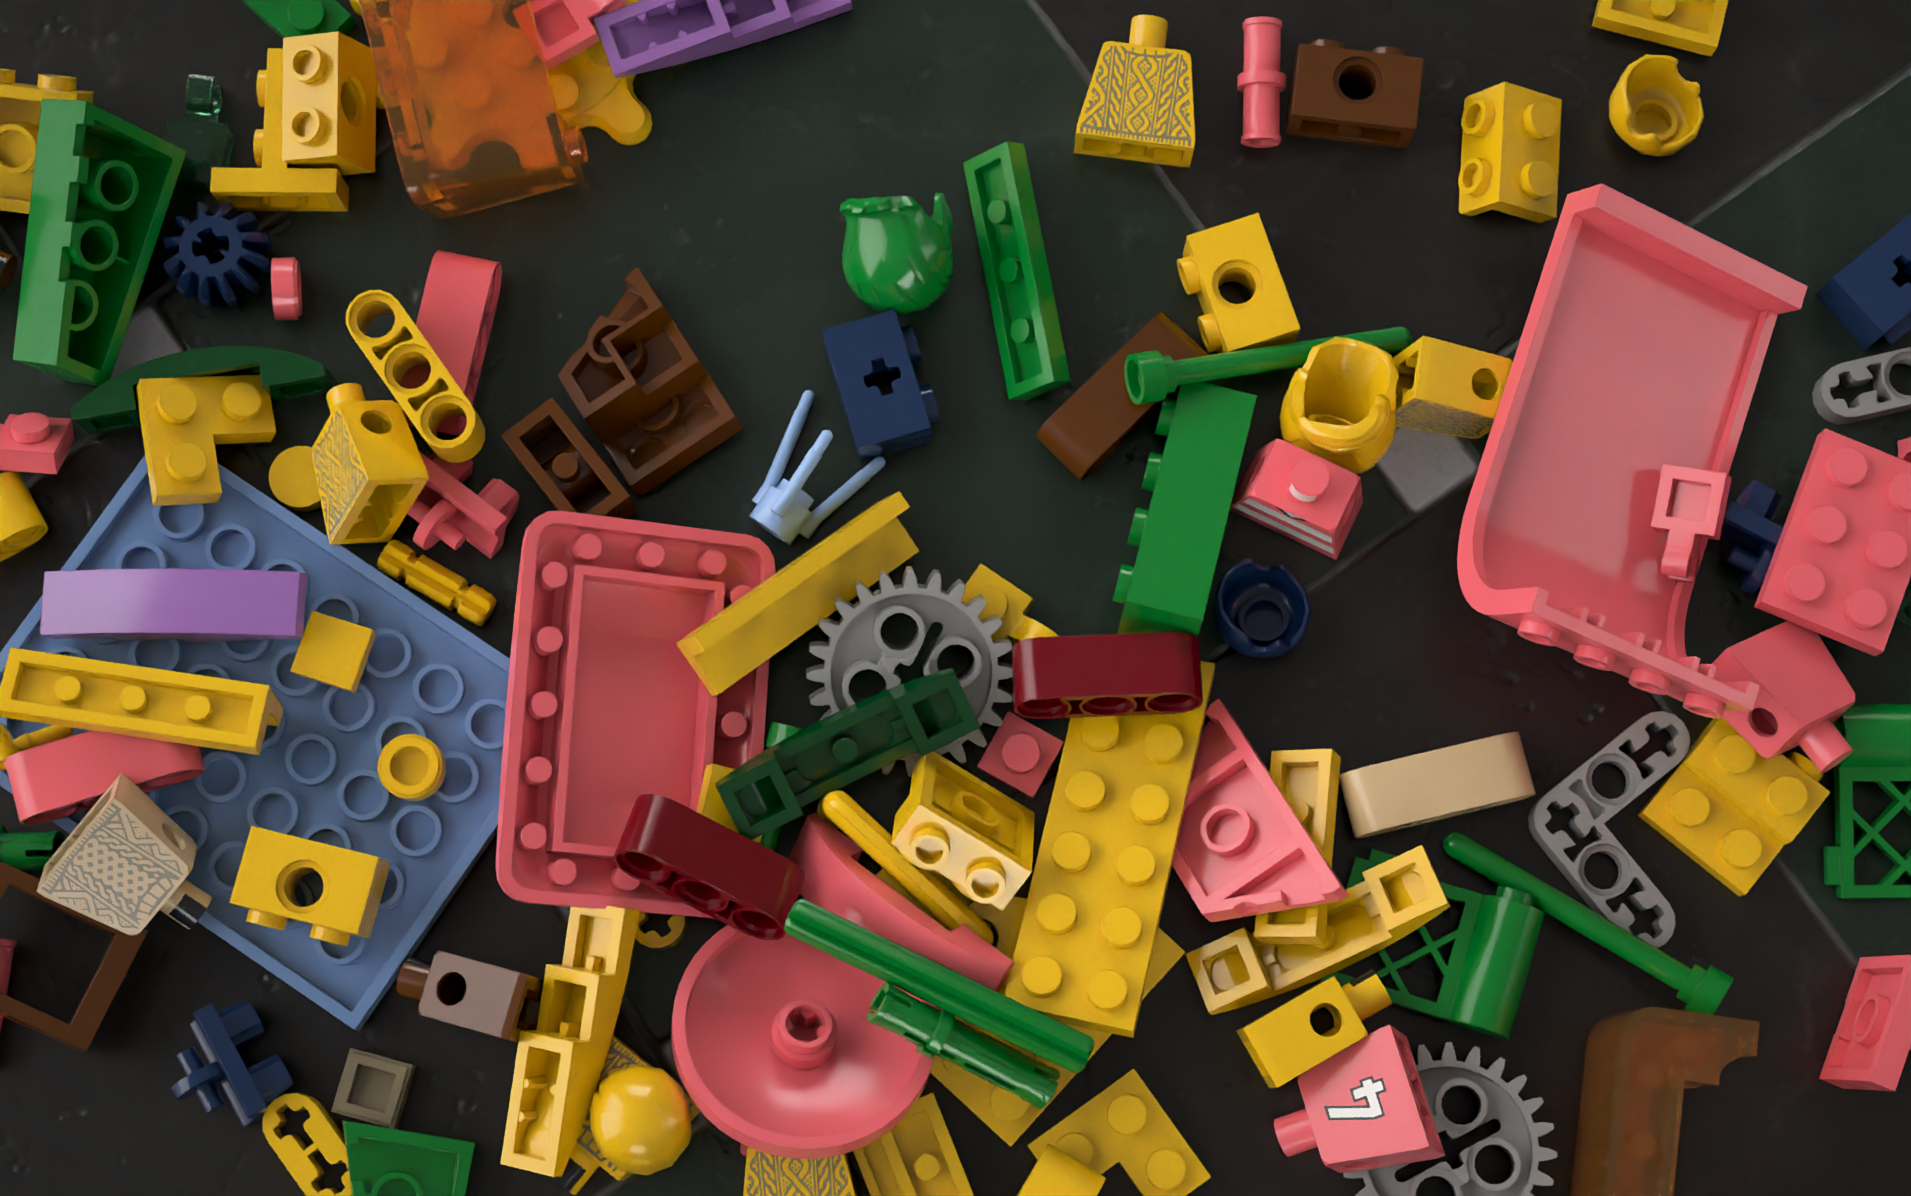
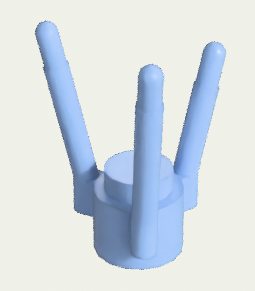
M806 390L802 394L766 479L752 499L757 505L749 515L754 522L788 545L792 544L798 534L809 540L820 523L870 481L886 463L883 457H876L816 509L810 512L808 509L814 499L801 490L831 442L833 438L832 432L830 430H823L790 481L784 478L781 482L780 480L813 403L815 395L811 390Z

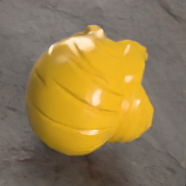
M1334 337L1312 347L1303 368H1299L1294 373L1283 399L1279 418L1284 440L1356 475L1374 467L1387 453L1397 429L1395 391L1399 379V371L1394 364L1392 355L1379 349L1374 344L1344 337Z

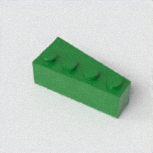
M42 99L13 360L68 382L100 386L111 378L187 151L88 101Z
M1206 382L1180 385L1177 400L1164 399L1155 432L1157 435L1167 437L1163 455L1150 452L1141 489L1153 492L1149 510L1136 507L1127 545L1139 547L1135 565H1121L1112 600L1124 604L1117 634L1184 632L1198 637L1257 395Z

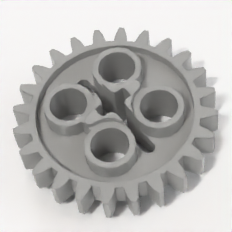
M907 566L902 584L893 585L890 576L885 570H882L879 573V590L872 592L862 581L858 580L855 582L859 601L854 605L839 596L834 599L836 608L842 616L839 621L820 617L818 625L830 638L828 642H810L809 652L823 659L824 664L806 668L807 679L822 682L825 685L809 695L811 705H830V709L824 713L820 720L864 700L852 694L848 687L851 678L861 670L871 669L879 672L884 677L885 683L881 692L900 685L901 678L896 666L899 663L910 666L918 655V651L931 624L940 622L942 629L939 635L931 642L920 661L923 674L926 676L941 671L937 667V659L944 648L956 644L966 646L971 651L972 659L965 671L956 674L979 725L981 726L984 722L993 726H1002L1003 720L992 708L993 702H1012L1013 696L1011 692L998 685V680L1012 677V665L999 662L997 657L1009 652L1012 649V643L1009 639L1004 638L991 639L990 636L1001 627L1003 622L999 615L989 616L980 620L978 616L983 611L987 601L980 594L964 603L962 601L965 592L963 580H956L947 591L941 589V574L939 570L933 569L925 585L917 584V578L912 566ZM895 613L910 615L916 621L914 635L904 643L894 644L888 642L881 635L880 630L883 622L887 617ZM979 728L934 750V752L941 756L950 752L957 761L963 764L966 762V756L962 743L969 739L976 745L984 748L987 742ZM918 750L899 759L905 761L909 777H912L913 766L921 756ZM896 761L882 767V773L888 775Z
M1446 1042L1441 1060L1436 1061L1432 1060L1424 1044L1419 1045L1417 1050L1418 1065L1416 1067L1438 1133L1444 1132L1449 1140H1455L1492 1119L1499 1121L1501 1125L1500 1130L1461 1151L1458 1154L1461 1166L1454 1170L1451 1169L1446 1161L1440 1162L1405 1182H1398L1395 1179V1173L1397 1170L1410 1164L1407 1163L1343 1173V1176L1350 1179L1363 1178L1365 1187L1355 1196H1416V1190L1420 1182L1428 1177H1440L1446 1180L1452 1187L1454 1196H1534L1530 1193L1533 1185L1552 1186L1554 1183L1550 1176L1538 1170L1539 1162L1557 1158V1151L1540 1147L1538 1137L1554 1129L1553 1123H1534L1531 1114L1544 1103L1542 1097L1522 1101L1518 1094L1524 1087L1527 1077L1523 1074L1506 1083L1501 1079L1505 1066V1059L1502 1057L1496 1060L1488 1070L1480 1067V1047L1474 1046L1465 1062L1456 1061L1452 1042ZM1463 1087L1472 1091L1477 1097L1479 1111L1475 1120L1465 1125L1455 1124L1444 1115L1441 1107L1442 1098L1449 1089ZM1489 1145L1498 1146L1504 1149L1510 1156L1512 1162L1511 1173L1503 1183L1489 1184L1478 1176L1475 1169V1157L1483 1147Z

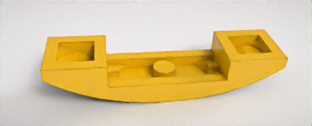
M1420 845L1362 872L1365 881L1346 889L1349 896L1341 901L1328 903L1325 944H1263L1254 937V932L1249 933L1243 927L1185 954L1208 1012L1211 1015L1245 1007L1333 974L1402 939L1449 908L1450 904L1425 848Z

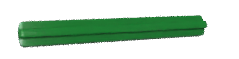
M805 899L798 900L786 918L784 926L786 934L1069 1071L1080 1073L1085 1068L1093 1051L1094 1040L1090 1036Z

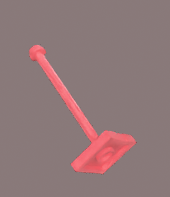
M1911 955L1860 957L1819 1079L1842 1089L1896 1091L1909 1050L1911 1051Z

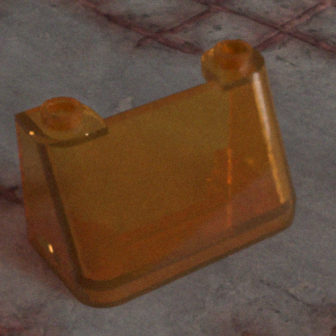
M359 0L401 174L408 194L418 208L442 220L584 182L580 164L588 161L586 144L580 128L577 125L568 127L565 119L558 114L530 0Z

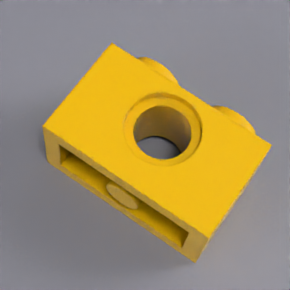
M339 31L283 38L282 161L297 168H337L341 176L375 172L376 51Z
M1259 213L1187 235L1182 253L1183 258L1177 259V268L1187 295L1197 293L1204 315L1197 317L1202 341L1209 353L1217 350L1219 354L1296 341L1301 328ZM1226 282H1239L1249 290L1251 299L1241 304L1230 303L1221 296L1218 287Z
M251 826L229 903L249 909L246 922L285 931L288 919L311 924L310 938L348 947L351 935L370 939L391 863L377 856ZM318 872L324 884L323 893L316 903L302 907L295 896L296 885L307 873Z

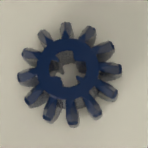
M224 200L214 215L206 203L198 202L196 209L198 219L191 223L187 217L176 216L175 223L183 232L182 235L163 238L164 247L169 253L174 255L164 262L165 271L171 278H179L176 289L185 298H191L198 294L199 302L204 307L212 309L222 295L230 307L238 308L240 301L238 290L246 287L250 293L260 294L261 286L254 279L253 275L271 272L270 260L262 255L271 248V239L265 232L257 231L259 221L251 212H245L238 216L236 207L231 202ZM219 247H225L228 251H220L224 256L223 260L212 264L209 259H216L212 252Z

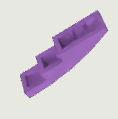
M641 0L593 18L614 76L617 79L740 48L853 9L851 0Z
M237 569L46 571L44 573L40 635L53 639L111 637L123 641L182 639L193 643L303 638L307 574L293 571Z

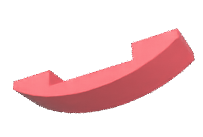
M816 813L807 816L788 859L799 865L804 871L805 880L800 894L805 900L998 993L1000 992L1014 964L1011 959L964 924L951 931L947 930L859 864L858 860L863 850L855 842Z

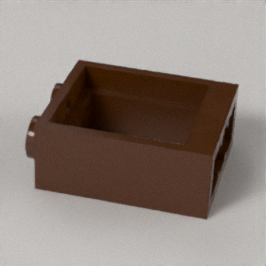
M1 862L0 900L7 887L112 936L68 1023L0 993L1 1016L77 1051L85 1052L95 1036L148 930L143 929L138 935H127L52 901L36 892L40 879Z

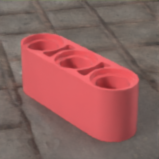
M437 250L429 268L416 326L473 406L500 295L502 265L496 261ZM415 365L409 368L404 373L402 387L415 389L422 386L430 376L431 367ZM402 409L408 426L415 427L412 421L405 413V411ZM461 415L447 417L440 423L437 432L460 436L467 425V418Z
M91 730L20 751L4 760L21 825L46 823L90 810L120 773L128 777L144 793H148L193 779L205 772L199 746Z

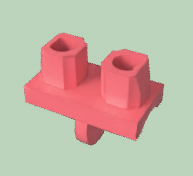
M420 452L429 479L407 515L419 523L414 533L413 542L423 550H428L439 540H442L452 549L457 550L466 540L489 559H492L503 547L506 526L518 509L520 497L518 492L501 479L493 478L477 495L462 484L472 474L474 463L471 459L464 462L451 463L441 459L436 453L426 457Z

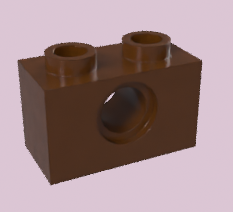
M1331 39L1314 40L1310 44L1299 43L1292 67L1285 135L1408 149L1417 127L1424 58L1408 56L1405 50L1396 47H1377L1371 52L1347 49L1344 43ZM1345 82H1357L1366 88L1369 97L1363 100L1350 99L1343 94L1339 85Z
M553 397L501 435L511 453L557 511L628 519L638 512L630 495Z

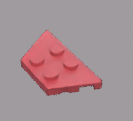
M1219 698L1215 700L1206 711L1210 721L1201 733L1172 863L1173 868L1198 909L1210 922H1217L1343 900L1349 894L1229 709Z

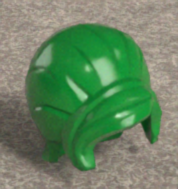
M935 193L934 213L931 218L911 196L849 198L841 203L839 210L843 213L846 220L842 251L843 271L848 285L861 302L881 313L895 309L897 315L925 309L946 292L951 281L953 269L951 245L953 220L943 193Z

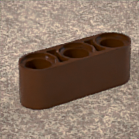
M1164 311L1152 318L1060 406L1037 432L1035 437L1079 481L1085 480L1162 407L1163 401L1137 405L1129 397L1124 377L1125 360L1129 354L1156 350L1161 356L1169 355L1173 360L1208 355ZM1180 385L1176 387L1175 392L1168 393L1166 398H1171L1180 389Z

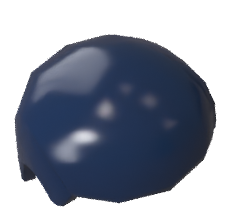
M1252 558L1242 559L1222 574L1213 600L1217 631L1227 645L1237 652L1250 657H1279L1286 652L1292 651L1303 640L1312 615L1307 590L1292 574H1289L1284 565L1256 564Z

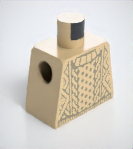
M122 773L119 774L45 864L36 891L52 901L127 935L140 934L159 910L185 928L190 929L204 914L212 899L209 894L186 880L194 866L197 845L194 840Z

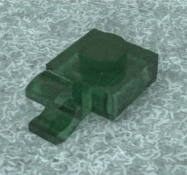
M189 74L185 91L186 119L167 118L164 140L187 151L176 185L210 189L211 167L229 168L235 131L227 124L218 123L223 100V87L215 85V77Z

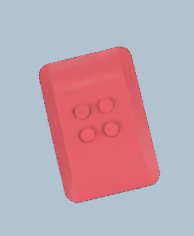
M561 510L547 511L533 519L526 528L522 541L511 644L496 847L497 881L503 892L513 900L530 904L606 909L607 905L640 909V913L715 919L629 876L618 868L613 857L637 797L645 794L660 795L696 811L706 765L714 763L736 769L764 750L770 658L726 690L712 697L676 644L775 574L774 556L769 547L759 538L740 533Z

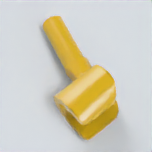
M0 724V771L7 770L4 761L7 757L26 749L74 735L72 728L51 725L28 734L25 733L14 739L6 726Z

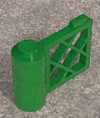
M1853 704L1833 723L1853 748V752L1834 767L1835 846H1823L1824 885H1836V897L1911 898V884H1893L1903 873L1911 880V849L1902 857L1878 834L1901 809L1911 816V783L1900 792L1890 782L1911 781V704ZM1875 781L1894 800L1870 825L1853 809V782ZM1853 824L1862 832L1855 841ZM1871 841L1895 865L1877 884H1855L1854 857Z
M1372 849L1369 860L1356 857L1346 889L1363 882L1364 876L1362 872L1397 856ZM1440 882L1447 900L1465 905L1458 929L1433 942L1425 926H1421L1417 930L1426 946L1395 963H1392L1385 949L1378 951L1385 968L1376 972L1380 980L1390 975L1398 991L1385 987L1393 1005L1442 1019L1477 1033L1508 1040L1511 1036L1545 913L1533 907L1535 896L1517 889L1498 886L1494 896L1480 894ZM1454 941L1449 962L1446 965L1438 949ZM1431 954L1444 977L1437 1002L1409 994L1397 971ZM1335 972L1319 979V982L1335 976L1342 987L1356 978Z

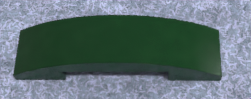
M214 346L169 354L128 369L85 395L71 407L72 420L90 435L141 426L136 396V387L139 379L261 375L262 387L275 402L325 394L337 386V382L323 363L303 355L257 346Z
M949 668L883 691L800 730L745 762L716 782L715 786L739 834L753 840L804 815L801 807L825 796L829 792L842 788L917 750L921 756H924L981 727L954 670Z

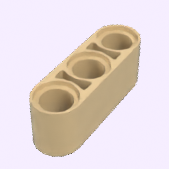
M1519 732L1504 733L1373 764L1339 775L1355 839L1496 807L1536 795Z

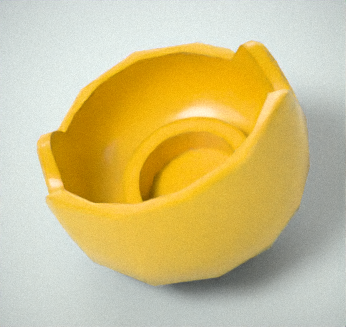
M1646 54L1629 64L1622 73L1609 99V119L1615 132L1624 142L1643 155L1660 157L1675 154L1695 139L1704 119L1702 102L1699 97L1700 84L1685 80L1678 72V60L1672 56Z
M636 1064L611 1073L599 1084L598 1092L593 1094L590 1106V1130L601 1154L621 1172L650 1175L671 1167L689 1145L692 1136L690 1105L683 1087L666 1071L660 1068Z

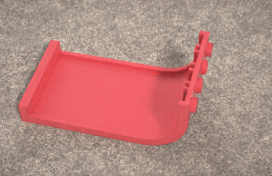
M1602 183L1567 194L1463 515L1458 542L1457 569L1462 593L1470 606L1486 616L1518 629L1517 634L1526 640L1546 646H1557L1574 654L1573 659L1583 665L1599 670L1613 671L1629 678L1628 683L1635 688L1653 694L1668 695L1684 702L1683 708L1697 715L1721 719L1724 711H1753L1760 685L1752 681H1717L1713 679L1717 668L1716 665L1699 664L1700 658L1696 656L1687 657L1685 650V622L1695 583L1668 579V575L1661 574V564L1669 533L1656 531L1651 527L1663 464L1729 474L1778 314L1800 310L1808 286ZM1700 537L1699 568L1706 549L1708 538Z

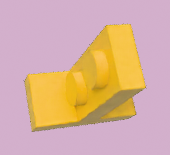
M268 48L267 70L258 71L256 82L259 106L265 107L264 129H256L253 140L255 163L258 167L262 168L211 167L210 192L220 205L224 200L231 202L237 211L348 212L349 187L337 168H297L282 161L283 48Z

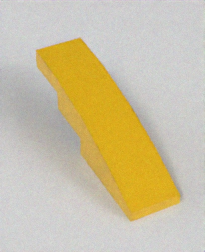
M607 905L606 909L570 907L562 964H546L537 1029L520 1031L500 1164L551 1177L563 1175L589 1112L593 1094H595L611 1045L628 978L640 909Z

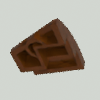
M637 267L626 277L625 283L628 289L607 318L602 315L598 317L588 331L585 344L579 350L574 351L558 374V377L583 419L604 443L628 485L640 498L744 427L647 279Z

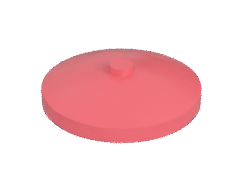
M729 925L725 926L714 934L695 954L682 976L674 1000L671 1026L673 1056L679 1077L693 1103L712 1124L732 1139L760 1152L779 1157L794 1159L833 1157L852 1152L881 1138L909 1113L919 1099L929 1078L934 1057L928 1058L918 1053L915 1044L890 1030L867 1021V1014L871 1011L869 1009L870 1004L878 989L886 983L885 981L788 934H785L783 938L778 940H763L749 936ZM908 993V995L914 997L915 999H917V1000H919V1001H921V1002H923V1003H927V1004H929V1005H931V1006H933V1007L936 1008L935 1005H933V1004H931V1003H928V1002H926V1001H924V1000H922V999H920V998H918V997H916V996H914V995Z

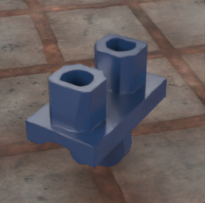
M1752 480L1734 502L1732 501L1726 506L1720 538L1734 545L1726 561L1746 571L1740 589L1751 595L1758 590L1764 581L1783 530L1782 526L1770 521L1782 496L1777 490L1757 480Z
M249 1000L225 1007L217 1012L212 1003L193 1013L195 1020L189 1024V1027L209 1064L204 1066L195 1047L182 1051L177 1055V1058L187 1076L175 1083L171 1089L177 1100L197 1094L208 1114L225 1104L215 1086V1083L219 1082L244 1129L262 1119L267 1106L291 1088L293 1084L292 1079L277 1054L248 1069L242 1061L237 1048L261 1037L264 1033L262 1023Z

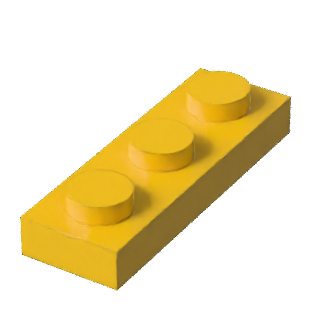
M1333 749L1271 751L1269 773L1332 868L1341 757ZM1328 903L1256 915L1254 937L1263 944H1325Z

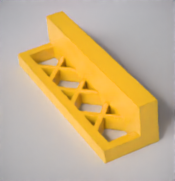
M900 491L870 506L676 643L712 697L726 690L817 625L820 617L826 618L835 612L837 608L834 599L837 596L846 599L848 602L857 596L856 581H862L869 588L879 580L880 571L885 570L888 574L919 552V549L897 518L899 514L910 507Z
M10 647L0 685V716L3 718L260 755L267 725L280 727L284 710L269 685Z

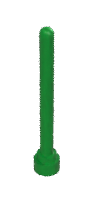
M1392 327L1173 360L1169 355L1161 356L1156 350L1132 353L1125 360V384L1129 397L1134 404L1163 401L1168 393L1175 392L1178 385L1302 367L1306 363L1312 347L1334 337L1368 342L1388 353L1401 352L1410 346L1412 336L1404 327Z
M1460 832L1449 833L1443 840V849L1450 857L1499 886L1517 889L1535 896L1534 906L1677 990L1676 998L1687 1004L1684 1010L1705 1023L1710 1021L1734 980L1733 977L1712 965L1707 970L1696 963L1693 968L1686 966Z

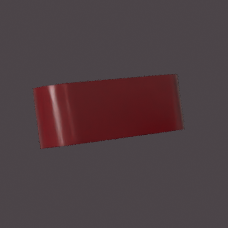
M1184 632L1037 637L1019 641L1012 647L1013 710L1022 717L1054 719L1176 714L1195 710L1203 703L1200 641L1198 637Z
M645 794L637 797L613 857L618 868L629 876L749 936L763 940H778L784 937L786 934L784 931L786 918L793 905L797 902L805 880L804 871L790 859L672 799L654 794Z

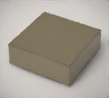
M350 1048L331 1112L384 1127L398 1129L416 1065Z

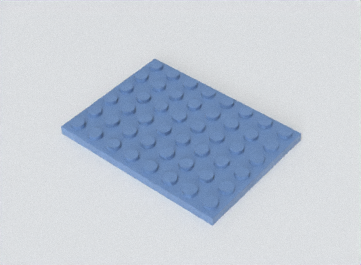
M144 455L60 571L97 569H237L307 574L303 634L312 610L373 629L377 633L356 694L295 675L290 671L302 638L193 643L182 639L123 641L111 637L53 639L41 636L40 623L43 595L0 652V685L10 647L269 685L284 710L280 727L267 725L260 755L199 746L205 767V772L202 775L145 794L182 828L197 845L194 866L186 880L212 897L209 906L197 922L352 1029L360 1031L398 977L403 963L414 954L497 834L510 658L341 545H330L328 536L219 463L218 469L222 494L218 503L153 506L146 456ZM0 716V724L6 726L14 739L25 733L28 734L51 726V724L3 718ZM72 728L74 735L90 731ZM418 734L424 736L436 744L444 755L446 761L444 781L433 795L423 800L407 801L398 798L390 793L380 781L377 769L380 753L386 744L400 735ZM7 770L0 771V786L13 794ZM90 810L52 822L71 834ZM251 826L377 856L390 862V869L370 939L351 935L348 947L310 938L311 924L288 919L285 931L246 922L249 909L229 902ZM310 872L298 881L295 888V896L302 907L310 906L320 899L324 889L320 874L318 872Z

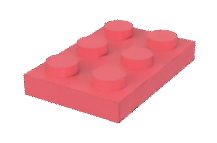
M1825 428L1817 435L1754 607L1876 657L1884 652L1911 577V463Z

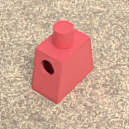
M1785 621L1726 648L1712 663L1717 666L1713 678L1717 681H1752L1760 685L1753 711H1724L1723 718L1761 757L1772 759L1799 745L1817 769L1824 773L1838 765L1853 752V748L1833 723L1855 703V692L1818 633Z

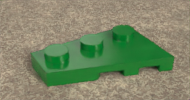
M342 1120L352 1196H465L475 1142Z

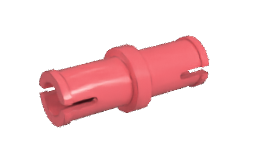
M1251 17L1245 19V22L1242 23V29L1244 30L1243 72L1237 76V90L1243 93V136H1241V144L1247 147L1268 148L1278 146L1281 143L1280 93L1286 90L1287 75L1280 72L1282 21L1275 17Z

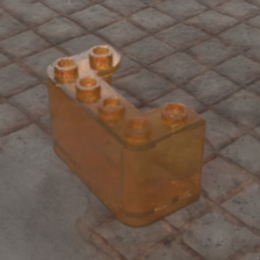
M1661 1007L1631 1010L1609 1015L1599 1020L1590 1030L1586 1044L1570 1196H1673L1684 1089L1697 1088L1701 1085L1718 1086L1720 1072L1729 1062L1739 1057L1757 1056L1760 1022Z

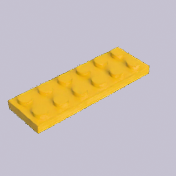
M1201 661L1203 703L1195 710L1176 714L1070 718L1012 960L1014 964L1010 970L1005 989V996L1062 1023L1134 1038L1215 674V663Z

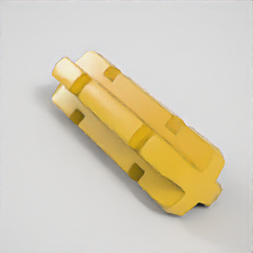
M398 540L389 541L378 558L377 566L383 573L399 582L405 579V584L409 588L450 611L456 608L459 616L476 626H482L494 611L497 600L492 593L476 584L469 587V582L464 577L423 554L418 558L417 552Z

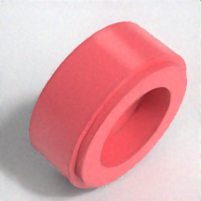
M295 257L272 258L271 260L272 304L276 321L298 320L302 316L301 272L299 261Z

